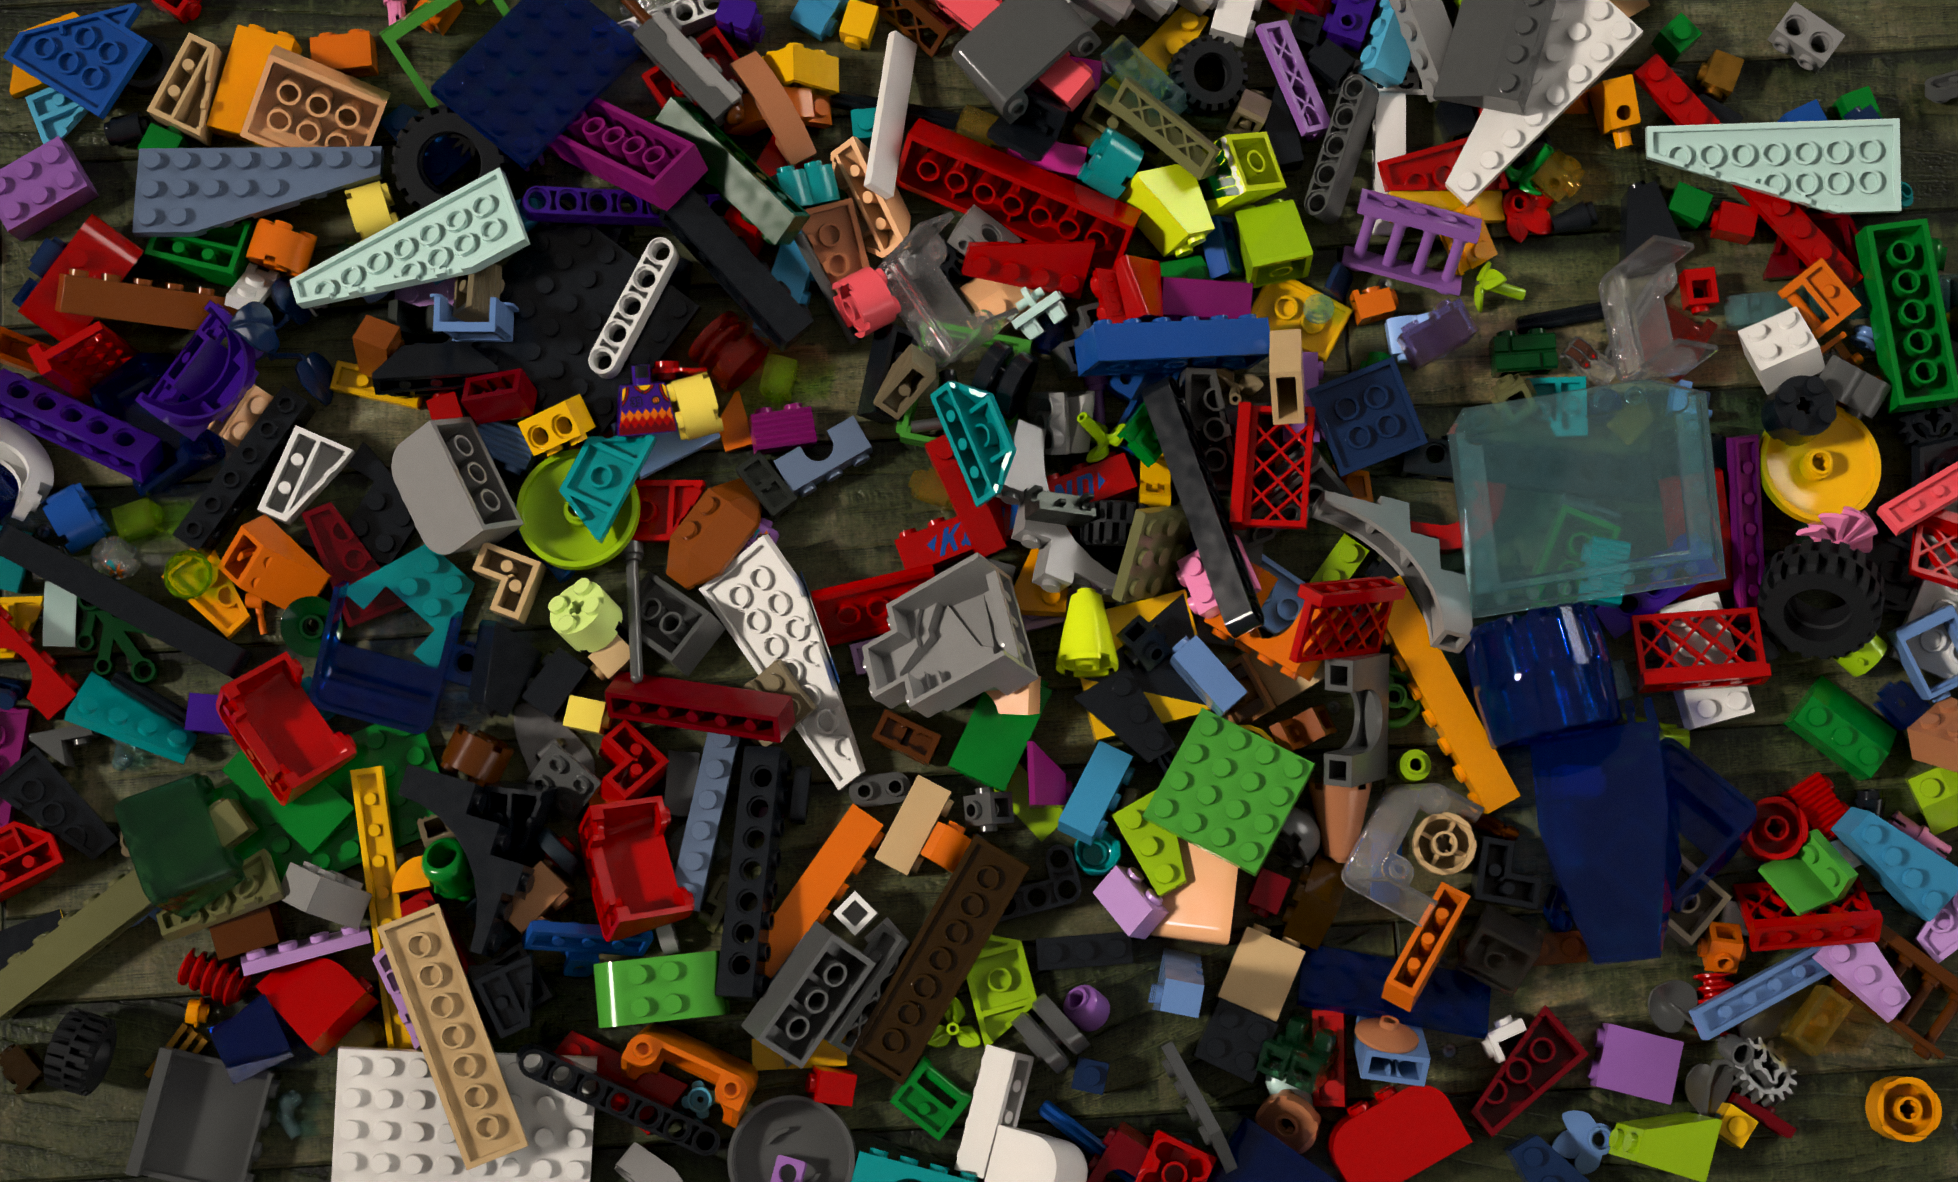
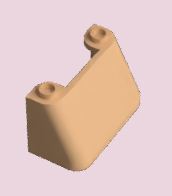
M1177 837L1187 883L1162 897V904L1169 913L1152 931L1150 936L1223 946L1228 945L1231 934L1238 867Z

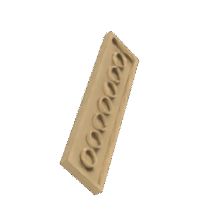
M440 904L432 905L378 926L379 936L466 1170L529 1146Z

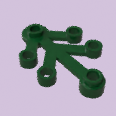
M77 596V604L84 612L81 632L76 638V646L79 650L92 652L96 649L98 641L93 635L96 618L98 617L103 623L98 659L95 660L93 665L94 671L102 676H109L115 671V663L111 659L114 641H116L132 663L131 675L134 680L143 684L154 682L159 675L158 665L154 661L143 657L126 632L142 633L153 639L157 638L119 618H115L112 614L95 605H91ZM89 637L91 644L84 648L82 642L85 638ZM107 661L109 667L105 672H102L100 665L102 662ZM150 666L152 670L150 676L144 677V668Z

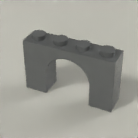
M1389 653L1326 659L1324 690L1350 692L1354 702L1355 719L1352 734L1347 744L1341 749L1324 753L1323 785L1352 788L1388 778Z

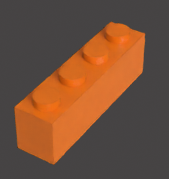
M1441 882L1387 977L1381 998L1411 1012L1464 917L1470 895Z

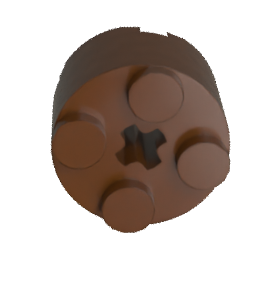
M458 723L441 757L443 761L440 766L455 774L458 771L469 775L467 779L469 782L476 783L484 788L487 784L500 781L515 750L507 748V743L479 729L472 734L467 731L468 725Z

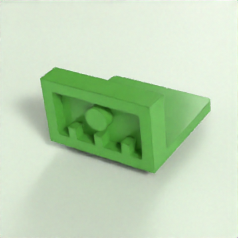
M1818 829L1808 832L1805 843H1803L1794 856L1783 860L1770 861L1761 865L1758 869L1759 873L1797 916L1843 899L1859 875Z

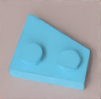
M51 87L25 97L43 144L57 136L64 139L89 112Z

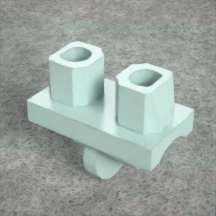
M1025 286L1020 289L1024 298L1015 303L1020 311L1029 305L1031 308L1012 320L1011 323L1016 330H1021L1030 341H1033L1045 332L1037 320L1039 316L1046 312L1054 325L1069 316L1062 302L1065 298L1060 291L1056 290L1040 302H1037V299L1045 295L1044 290L1039 287L1030 292Z

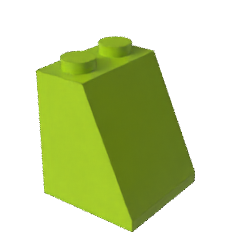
M1275 199L1268 202L1267 205L1258 207L1246 205L1234 212L1232 222L1247 282L1253 283V288L1263 287L1267 284L1282 283L1290 279L1308 277L1313 251L1293 199L1286 201L1284 199Z
M1681 1112L1617 1122L1615 1129L1609 1136L1610 1150L1608 1154L1695 1181L1706 1182L1722 1120L1691 1112Z

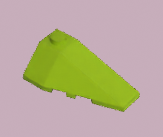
M1933 766L1905 778L1932 835L1935 836L1958 826L1957 772Z

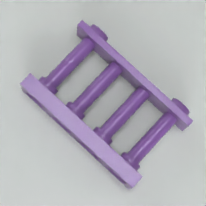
M1362 188L1357 213L1364 215L1363 223L1355 248L1345 245L1341 263L1356 272L1365 271L1434 289L1444 295L1453 294L1459 296L1462 276L1455 273L1465 243L1477 244L1481 232L1482 219ZM1378 219L1394 223L1384 255L1367 251L1375 222ZM1406 227L1424 231L1414 263L1396 259ZM1436 235H1443L1454 239L1443 271L1426 267Z

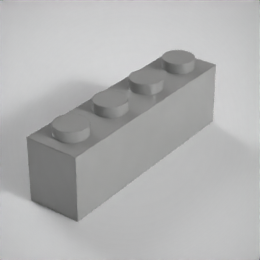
M1389 0L1398 19L1401 34L1405 38L1411 53L1412 63L1416 67L1422 82V89L1427 95L1429 102L1437 101L1433 98L1453 32L1442 0Z

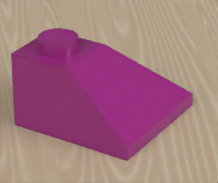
M1027 741L1029 809L1065 808L1067 800L1072 795V781H1066V774L1034 741Z

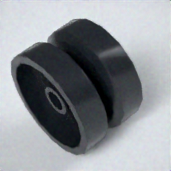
M1000 340L995 341L983 356L971 386L993 393L1003 418L1011 420L1019 412L1031 391L1038 371L1039 360L1037 357L1024 351L1015 356L1013 346Z

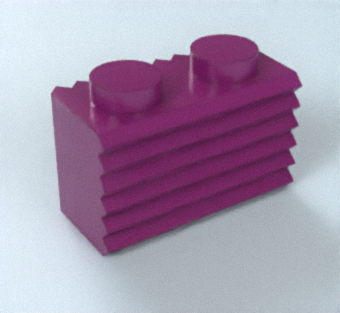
M792 403L784 406V410L773 411L772 407H763L754 410V414H751L748 419L754 455L759 451L762 455L788 452L799 446L802 449L813 448L817 443L811 406L803 407L802 403Z

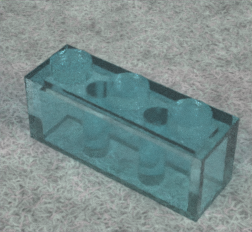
M1123 34L1100 54L1103 69L1120 85L1124 78L1130 76L1177 115H1180L1188 107L1186 92ZM1129 89L1128 93H1131L1137 98L1136 94ZM1150 108L1157 115H1159V112L1157 110H1155L1154 108Z

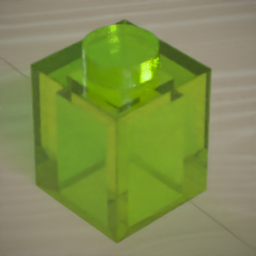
M770 353L767 354L759 385L761 395H765L766 400L774 403H782L783 400L791 401L800 368L798 360Z
M148 498L111 509L119 538L128 543L164 532L162 522L165 521L163 510L159 504Z

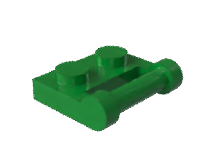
M924 1056L889 1102L940 1141L971 1101L973 1094L969 1090L963 1091L931 1065L932 1061ZM922 1074L957 1101L952 1109L917 1082Z

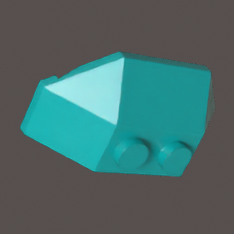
M948 381L930 394V398L976 507H981L1001 493L1017 449L993 393L956 381Z

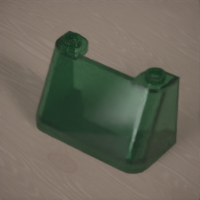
M198 773L128 796L114 805L116 818L144 894L155 906L183 919L188 918L246 879L242 868L244 865L242 857L237 851L229 850L222 846L206 805L208 801L214 798L213 791L215 786L208 776H202Z

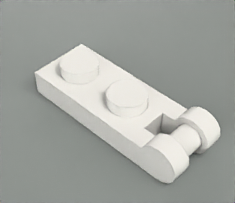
M249 263L246 271L227 293L224 305L239 310L242 306L252 301L263 304L271 294L272 285L279 278L280 273L271 269L267 272L259 269V265Z

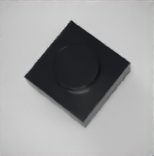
M1296 9L1290 28L1297 44L1313 48L1317 43L1325 18Z

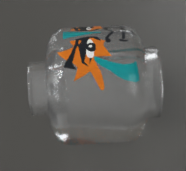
M118 536L101 538L91 551L90 557L93 559L92 565L94 569L115 581H121L127 576L132 577L140 566L138 549Z

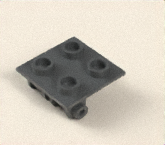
M554 741L525 783L559 787L552 805L573 822L581 810L587 807L590 798L602 781Z

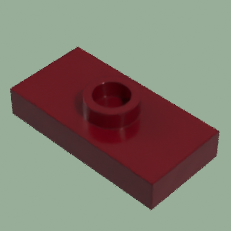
M1733 1092L1727 1101L1780 1137L1792 1138L1797 1130L1774 1115L1776 1112L1774 1107L1770 1105L1763 1107L1761 1100L1757 1104H1752L1751 1100L1747 1097H1742L1739 1093Z

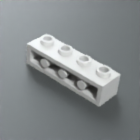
M986 1045L981 1060L979 1076L973 1091L972 1103L965 1122L961 1145L957 1153L955 1170L977 1175V1177L985 1179L998 1125L1017 1127L1034 1061L1033 1056L1006 1048Z

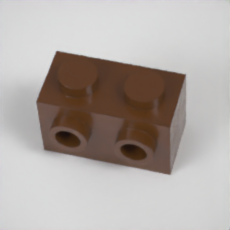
M277 903L263 906L209 927L218 960L287 939Z

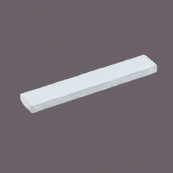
M896 30L888 34L864 187L886 200L894 196L917 50L915 42Z

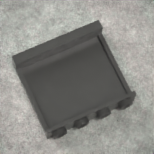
M169 1046L160 1047L125 1174L136 1177L144 1175L170 1182H254L255 1174H251L253 1162L259 1161L264 1143L259 1142L262 1129L267 1130L270 1124L272 1111H268L270 1099H275L279 1090L280 1080L276 1079L278 1072Z

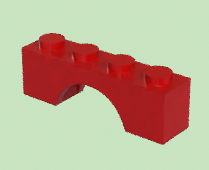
M0 604V649L13 650L26 660L32 674V684L26 698L47 720H53L72 703L78 693L76 689L79 687V684L68 673L62 676L54 668L57 664L56 660L45 650L40 653L32 645L36 640L23 627L17 630L10 622L13 616Z

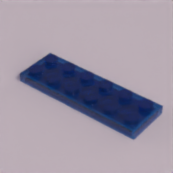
M1306 945L1303 946V951L1306 952L1301 961L1297 1005L1366 1018H1381V1016L1388 1015L1397 1018L1400 1023L1481 1039H1485L1488 1034L1492 978L1490 976L1435 967L1411 1012H1408L1381 998L1385 981L1394 967L1396 959L1319 946L1318 950Z

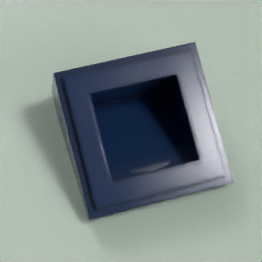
M1335 262L1322 290V294L1343 303L1353 281V276L1341 262Z

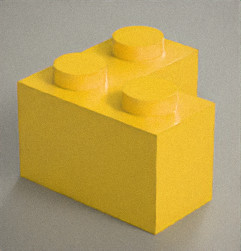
M788 43L785 48L769 51L765 56H762L783 87L812 89V94L824 96L839 93V58L828 55L824 50H811L805 48L801 43Z

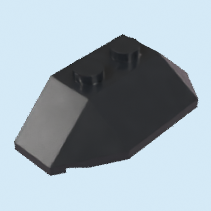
M446 341L434 344L417 342L412 345H402L372 373V381L375 395L388 394L404 398H414L417 396L433 397V394L443 390L455 391L458 395H462L466 378L498 372V366L466 342Z

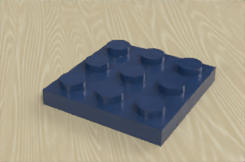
M1394 356L1305 391L1311 407L1316 409L1315 417L1339 478L1428 443Z

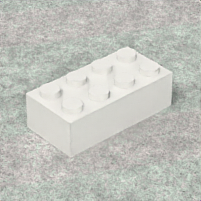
M1716 592L1664 606L1654 614L1723 609L1719 594ZM1705 619L1700 624V627L1714 638L1723 628L1714 619ZM1673 621L1668 627L1681 639H1684L1692 630L1682 621ZM1653 625L1655 634L1657 636L1660 633V630ZM1726 629L1717 640L1733 651L1735 645L1730 631ZM1694 632L1686 641L1700 653L1710 644L1697 632ZM1664 633L1658 639L1660 649L1669 656L1678 646L1676 642ZM1714 645L1704 655L1714 664H1723L1728 658L1727 655ZM1682 647L1673 657L1682 666H1691L1696 661V658ZM1731 659L1728 663H1736V662H1734V661ZM1699 661L1697 665H1704V664ZM1668 663V664L1666 665V668L1672 667V666ZM1747 686L1673 691L1684 728H1687L1689 731L1755 712Z

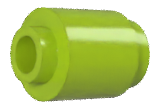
M1409 750L1397 759L1396 773L1405 782H1418L1429 774L1431 770L1430 758L1421 750ZM1411 760H1415L1418 763V771L1411 768Z

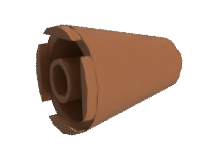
M1323 777L1322 783L1315 784V779L1311 778L1308 780V787L1316 822L1320 830L1324 855L1338 863L1349 862V857L1356 856L1372 782L1349 788L1323 785Z

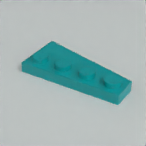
M91 671L70 704L64 718L65 721L183 765L197 740L196 734L184 730L185 728L180 727L112 686L111 682Z

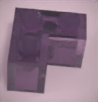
M1449 298L1443 300L1433 307L1434 310L1428 314L1429 318L1420 324L1418 320H1414L1401 328L1403 333L1399 335L1396 341L1414 372L1468 344L1479 331L1461 298L1453 302Z

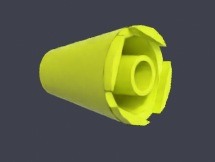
M1080 588L1070 598L1056 658V670L1064 675L1065 669L1073 671V677L1094 678L1109 675L1110 668H1113L1115 672L1118 670L1119 660L1103 598L1093 588Z

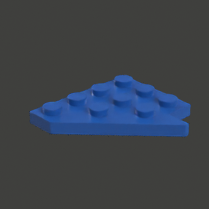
M131 3L19 32L3 58L104 120L147 55L152 44L129 30L142 11L139 5Z

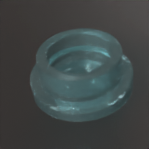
M1313 294L1306 299L1303 312L1310 322L1323 324L1331 319L1334 313V304L1327 295Z

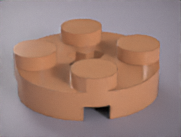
M1284 1089L1277 1094L1270 1095L1260 1105L1255 1116V1121L1257 1120L1259 1127L1257 1133L1262 1142L1275 1152L1286 1154L1289 1151L1302 1154L1314 1144L1319 1134L1321 1116L1304 1098L1295 1095L1291 1090ZM1283 1119L1290 1120L1295 1128L1292 1126L1283 1127Z

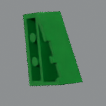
M251 220L242 221V224H234L224 229L221 226L208 230L207 234L198 237H150L144 254L156 270L233 287L250 263L248 258H246V254L255 226Z

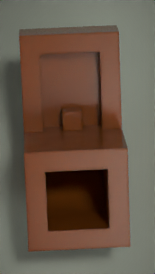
M1324 704L1311 707L1292 718L1277 722L1269 727L1274 743L1293 753L1338 732Z

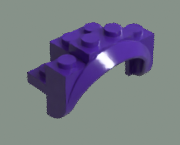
M211 300L204 308L209 312V315L149 395L141 391L135 399L137 403L155 417L193 441L205 432L209 423L215 420L223 422L227 416L234 412L237 404L254 385L259 374L255 369V360L259 359L264 353L256 350L241 336L227 329L234 315L220 304H216ZM225 337L228 340V347L221 343ZM182 394L190 398L189 400L178 402Z

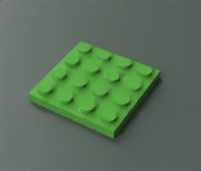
M1201 708L1145 810L1143 819L1256 877L1313 772L1315 763Z

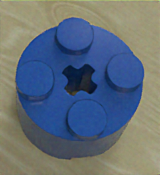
M81 482L78 484L73 483L40 501L57 535L63 539L66 538L68 543L65 546L72 555L107 537L106 534L112 531L103 515L100 516L96 508L92 509L97 504L91 493L85 490Z

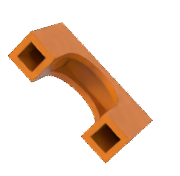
M1250 562L1262 589L1256 593L1262 608L1278 578L1262 567ZM1302 609L1290 628L1273 638H1262L1258 628L1234 638L1228 632L1221 613L1211 619H1204V622L1213 627L1211 631L1213 635L1226 642L1231 637L1236 640L1233 646L1249 655L1252 650L1259 653L1256 659L1272 668L1275 663L1281 665L1280 672L1295 681L1300 676L1310 682L1322 660L1295 663L1289 660ZM1314 609L1311 623L1320 614L1319 609ZM1339 609L1331 615L1332 620L1341 612ZM1326 623L1316 632L1318 636L1327 627ZM1344 623L1338 628V632L1341 630ZM1332 636L1323 645L1324 649L1334 640ZM1311 638L1305 644L1303 652L1311 645Z

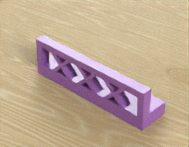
M1287 20L1259 24L1255 28L1301 137L1305 136L1307 142L1317 141L1327 132L1330 117Z

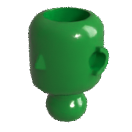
M444 837L432 842L424 851L421 868L426 878L433 885L434 893H439L444 898L456 899L461 902L473 900L476 897L474 876L466 853L457 838Z

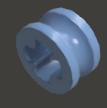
M1856 325L1854 328L1856 334L1850 337V343L1865 351H1875L1872 327Z

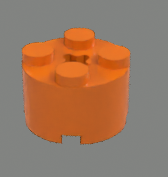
M259 218L247 250L246 258L265 269L287 272L286 275L295 277L308 270L318 237L305 231H300V233L292 231L293 225L284 221L275 220V222Z

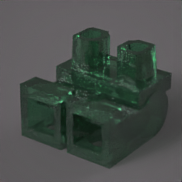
M1295 1015L1290 1018L1285 1030L1277 1034L1276 1040L1269 1038L1264 1041L1256 1070L1280 1081L1286 1079L1285 1083L1312 1094L1322 1087L1332 1074L1335 1060L1340 1052V1049L1335 1047L1337 1032L1321 1027L1317 1029L1315 1038L1306 1035L1310 1022L1305 1018Z

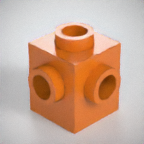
M1712 921L1706 928L1704 938H1699L1697 945V955L1702 957L1704 970L1716 973L1737 974L1739 962H1744L1746 957V944L1743 942L1740 924Z

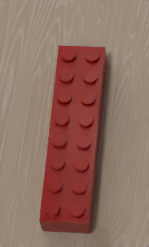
M921 118L916 121L907 134L898 165L895 184L964 214L975 204L1016 236L1028 241L1056 242V240H1069L1071 242L1095 239L1096 245L1090 267L1115 271L1114 263L1121 256L1127 255L1143 210Z

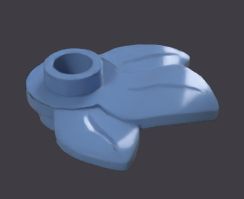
M1570 1110L1562 1113V1119L1567 1130L1562 1131L1554 1139L1551 1147L1562 1157L1575 1159L1574 1166L1581 1174L1595 1171L1600 1165L1602 1155L1607 1154L1610 1150L1609 1136L1612 1129L1605 1124L1596 1123L1592 1116L1584 1111ZM1597 1133L1603 1136V1141L1599 1145L1593 1142V1137Z

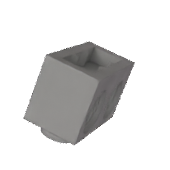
M1795 1L1767 40L1772 43L1777 51L1787 53L1796 59L1802 68L1817 73L1830 58L1845 35ZM1786 27L1793 28L1797 36L1789 34ZM1811 44L1818 45L1822 53L1814 51Z

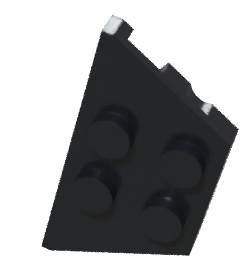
M1879 517L1876 523L1878 534L1873 536L1871 552L1865 553L1866 560H1873L1878 566V572L1883 575L1885 581L1884 588L1886 590L1883 613L1908 612L1911 610L1923 581L1921 578L1908 575L1913 529L1909 528L1896 536ZM1925 555L1919 558L1918 567L1928 569L1930 560ZM1845 600L1842 601L1840 607L1847 604Z

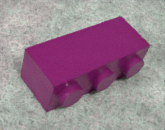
M1161 276L1163 317H1169L1171 321H1181V316H1199L1200 320H1210V317L1216 315H1228V319H1238L1241 315L1251 314L1253 283Z

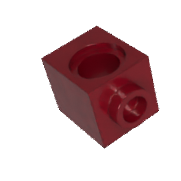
M1261 868L1245 904L1252 906L1250 912L1266 919L1269 914L1277 915L1291 879Z

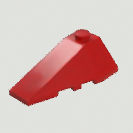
M946 434L925 443V451L974 552H978L986 558L1007 548L1001 499L994 497L981 507H976Z

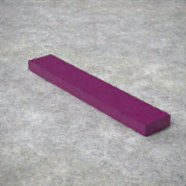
M1748 434L1726 438L1734 608L1757 607L1758 594L1765 569L1759 435ZM1736 617L1735 622H1750V617Z

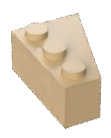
M189 32L146 111L158 123L167 127L172 126L182 131L186 136L210 147L213 132L206 124L223 73L225 55L215 44Z

